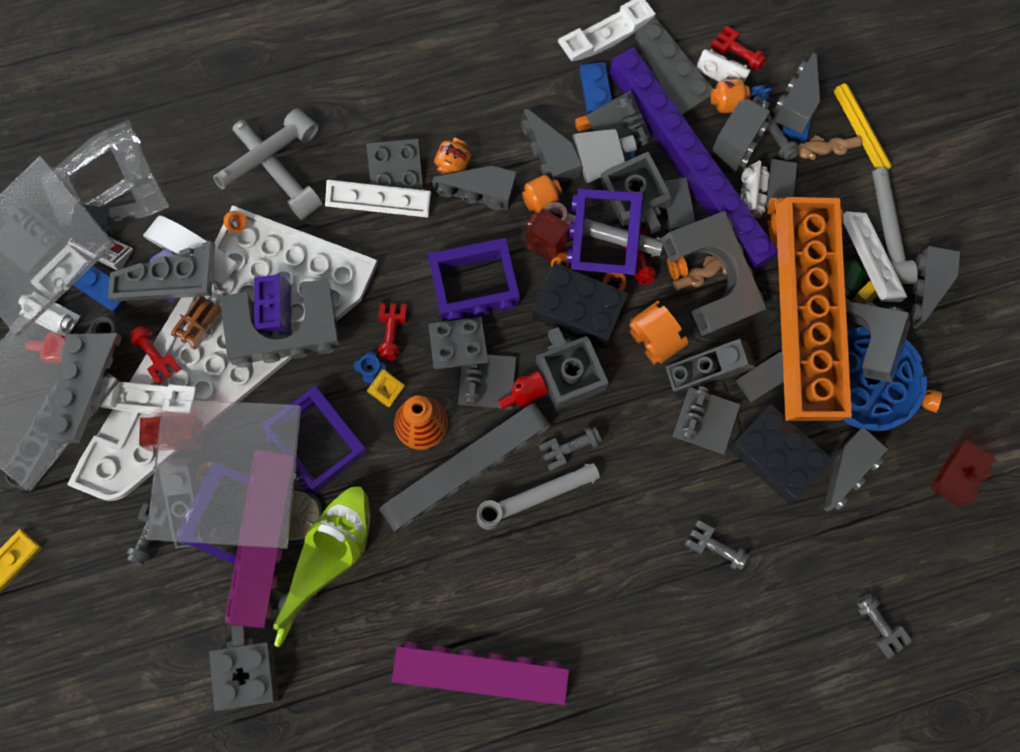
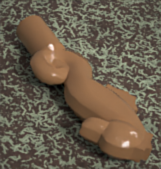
M815 135L810 141L803 144L800 143L798 151L802 158L815 160L816 154L824 155L833 150L835 154L842 155L847 152V149L861 146L862 142L859 136L844 140L840 137H835L828 142H824L823 138Z
M707 256L703 263L704 268L691 269L688 271V276L673 281V284L677 291L688 286L699 287L704 284V277H713L721 268H723L722 273L727 275L726 269L718 258Z

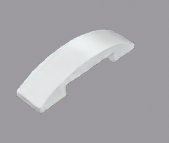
M632 0L622 5L620 12L584 31H581L579 28L558 39V43L571 61L581 60L598 54L626 39L655 17V13L646 0Z
M158 216L143 235L152 243L162 249L169 250L175 255L179 254L180 250L189 247L191 249L201 247L202 243L207 242L185 227L163 216ZM215 247L213 280L223 285L238 264Z
M102 378L100 382L103 385L99 395L94 397L91 404L92 406L144 414L189 416L193 413L197 388L170 384L166 387L127 383L116 379Z

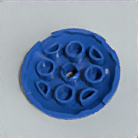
M864 327L847 329L852 417L843 419V421L856 428H864L869 431L888 430L905 423L918 411L926 394L927 376H924L921 365L922 359L919 353L906 339L893 383L873 379L874 385H868L862 365L871 335Z

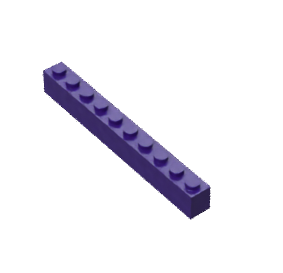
M634 47L613 58L609 72L610 76L623 94L631 91L649 132L680 176L687 178L689 189L710 217L725 211L727 217L732 221L733 232L737 241L743 247V255L753 273L771 263L778 250Z

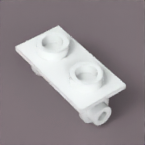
M712 49L710 51L703 50L696 67L700 73L717 81L740 79L745 82L750 73V70L746 68L747 65L743 66L733 60L728 61L726 57L713 52Z
M761 161L746 167L741 178L743 183L740 198L756 218L762 217L766 210L767 195L761 194L759 191H767L769 172L766 167L761 166Z
M36 292L34 295H25L20 301L24 309L21 313L22 316L63 336L70 334L81 318L80 315Z

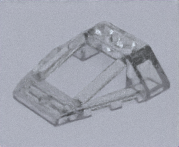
M130 119L91 137L51 170L42 180L62 227L73 226L76 204L82 205L70 175L109 149H112L125 179L84 205L101 207L130 188L137 202L110 208L111 219L117 221L125 217H147L169 207L163 191L155 179L140 147V140Z

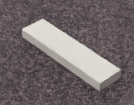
M327 180L325 206L429 217L431 191Z
M846 211L843 223L880 301L902 302L907 297L867 213Z

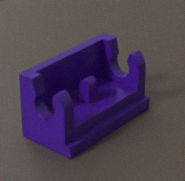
M280 274L254 277V328L256 331L259 330L269 336H272V331L280 332L283 335L291 334V283Z

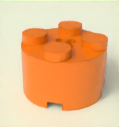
M656 301L630 320L629 326L631 330L629 332L638 344L640 342L644 343L647 349L645 354L653 364L657 362L663 363L688 345L686 336L681 339L678 334L682 330L680 325L664 305L660 308L659 301Z

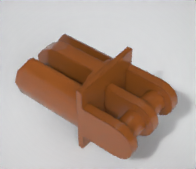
M205 296L198 297L185 316L180 314L181 318L173 328L171 336H178L181 338V342H188L191 344L192 349H197L206 336L209 337L207 331L222 312L221 306L214 305L210 300H206ZM186 324L190 325L186 331L183 330ZM198 330L199 333L197 334V336H192L195 333V331Z

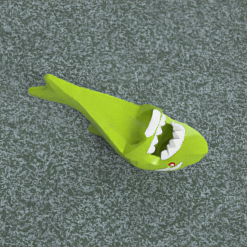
M352 487L344 491L326 508L318 520L309 527L288 597L274 624V629L278 630L274 644L276 647H280L284 642L295 618L305 603L313 595H316L319 590L350 569L361 558L367 543L370 525L368 496L362 487Z

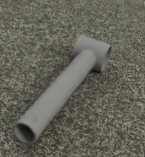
M299 108L292 110L284 120L285 127L215 174L213 176L215 183L218 187L224 189L296 138L300 139L303 143L310 141L317 133L318 125Z
M240 120L233 126V131L249 150L263 142L245 120ZM274 154L261 163L291 198L287 202L300 220H303L323 205L312 188L307 186L303 189Z
M879 168L872 172L888 257L901 285L914 284L918 276L917 266L913 260L906 261L888 169Z
M550 203L543 212L545 228L554 234L561 233L565 229L570 230L571 221L575 222L576 216L568 214L565 206L561 203ZM555 214L562 217L558 222L549 220L550 216ZM585 219L584 235L627 247V230ZM640 234L639 250L652 254L651 257L660 256L663 249L661 239Z
M594 463L584 464L585 467L501 502L485 501L478 508L477 523L483 529L492 530L500 524L503 518L589 482L593 484L600 478L599 472ZM486 509H492L496 512L497 518L492 522H488L483 519L481 513Z

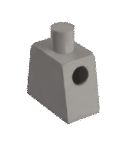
M616 129L572 135L577 155L582 164L585 183L600 178L601 173L624 163L623 154L637 150L633 135L619 139Z

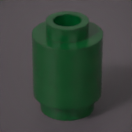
M854 260L843 262L845 298L849 300L856 295L866 274L865 270L862 269L863 265Z

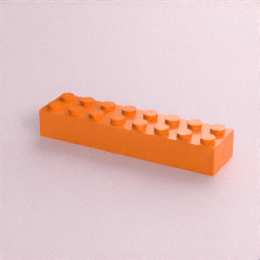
M786 197L776 206L785 420L839 421L852 417L840 198Z

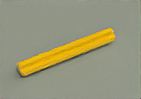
M844 83L837 86L834 93L857 136L861 138L862 145L875 169L887 168L889 170L892 165L848 84Z

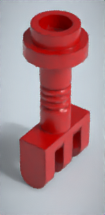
M728 26L710 44L713 50L723 56L731 50L749 61L748 68L752 70L756 69L759 71L767 60L764 52L758 50L754 53L739 44L737 40L740 33Z
M646 228L641 229V235L648 236ZM623 246L624 252L627 250L625 246ZM639 250L637 275L634 276L640 285H647L655 280L656 273L653 267H648L644 252Z
M381 302L379 322L387 323L385 342L379 345L378 352L384 360H395L400 352V347L395 345L397 323L406 324L407 304H401L400 313H396L397 304L391 303L390 313H387L386 303Z
M139 326L130 333L131 342L134 346L141 345L153 362V365L148 367L147 371L155 382L160 385L163 383L162 378L158 375L160 371L168 379L172 376L167 368L169 365L176 372H179L181 368L170 353L162 357L150 340L153 335L150 329Z

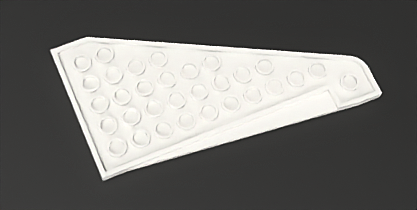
M232 205L230 211L243 213L247 218V226L242 232L234 233L226 229L223 224L214 243L217 249L234 260L238 265L223 285L213 280L212 296H205L206 300L208 299L214 305L221 306L220 296L247 292L252 299L254 311V277L280 274L291 283V334L283 335L280 332L272 331V336H269L257 330L260 335L269 339L287 338L294 334L302 325L305 317V307L301 283L324 279L329 280L332 287L336 321L362 301L378 265L377 260ZM231 218L230 221L236 227L238 223ZM198 297L181 298L153 343L162 357L170 353L181 370L176 372L169 365L167 368L172 376L167 379L163 372L160 371L158 375L162 378L163 383L158 385L147 371V368L153 365V362L146 354L129 383L166 387L169 384L196 387L197 392L192 415H155L113 409L97 436L94 435L81 456L67 485L106 501H115L126 497L160 469L166 460L172 459L292 359L291 356L280 358V361L274 363L258 361L253 362V365L249 367L239 368L236 365L233 366L227 359L222 312L207 331L209 337L206 336L197 349H192L191 344L181 342L180 337L171 336L173 328L181 318L180 314L185 316ZM186 324L183 330L186 331L190 325ZM196 330L192 336L196 337L199 331Z

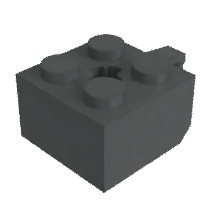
M758 96L752 101L747 99L738 102L717 137L710 156L717 165L734 174L739 166L743 168L746 166L752 152L758 146L769 125V122L766 121L770 112L767 110L769 102L762 100Z
M649 152L601 173V185L604 191L643 193L642 223H645L650 234L660 231L661 225L656 216L661 215L660 211L670 207L671 196ZM609 200L623 229L628 227L631 202Z
M559 327L549 330L548 337L552 345L547 347V352L536 355V364L555 409H561L606 391L608 380L588 337L585 336L571 342L570 338L564 340ZM567 369H572V372L575 370L576 376L566 374Z
M231 626L232 641L227 642V649L209 651L214 711L278 702L279 694L272 643L255 644L254 638L248 639L247 626ZM242 670L250 674L249 679H245L246 684L239 679V675L243 674Z

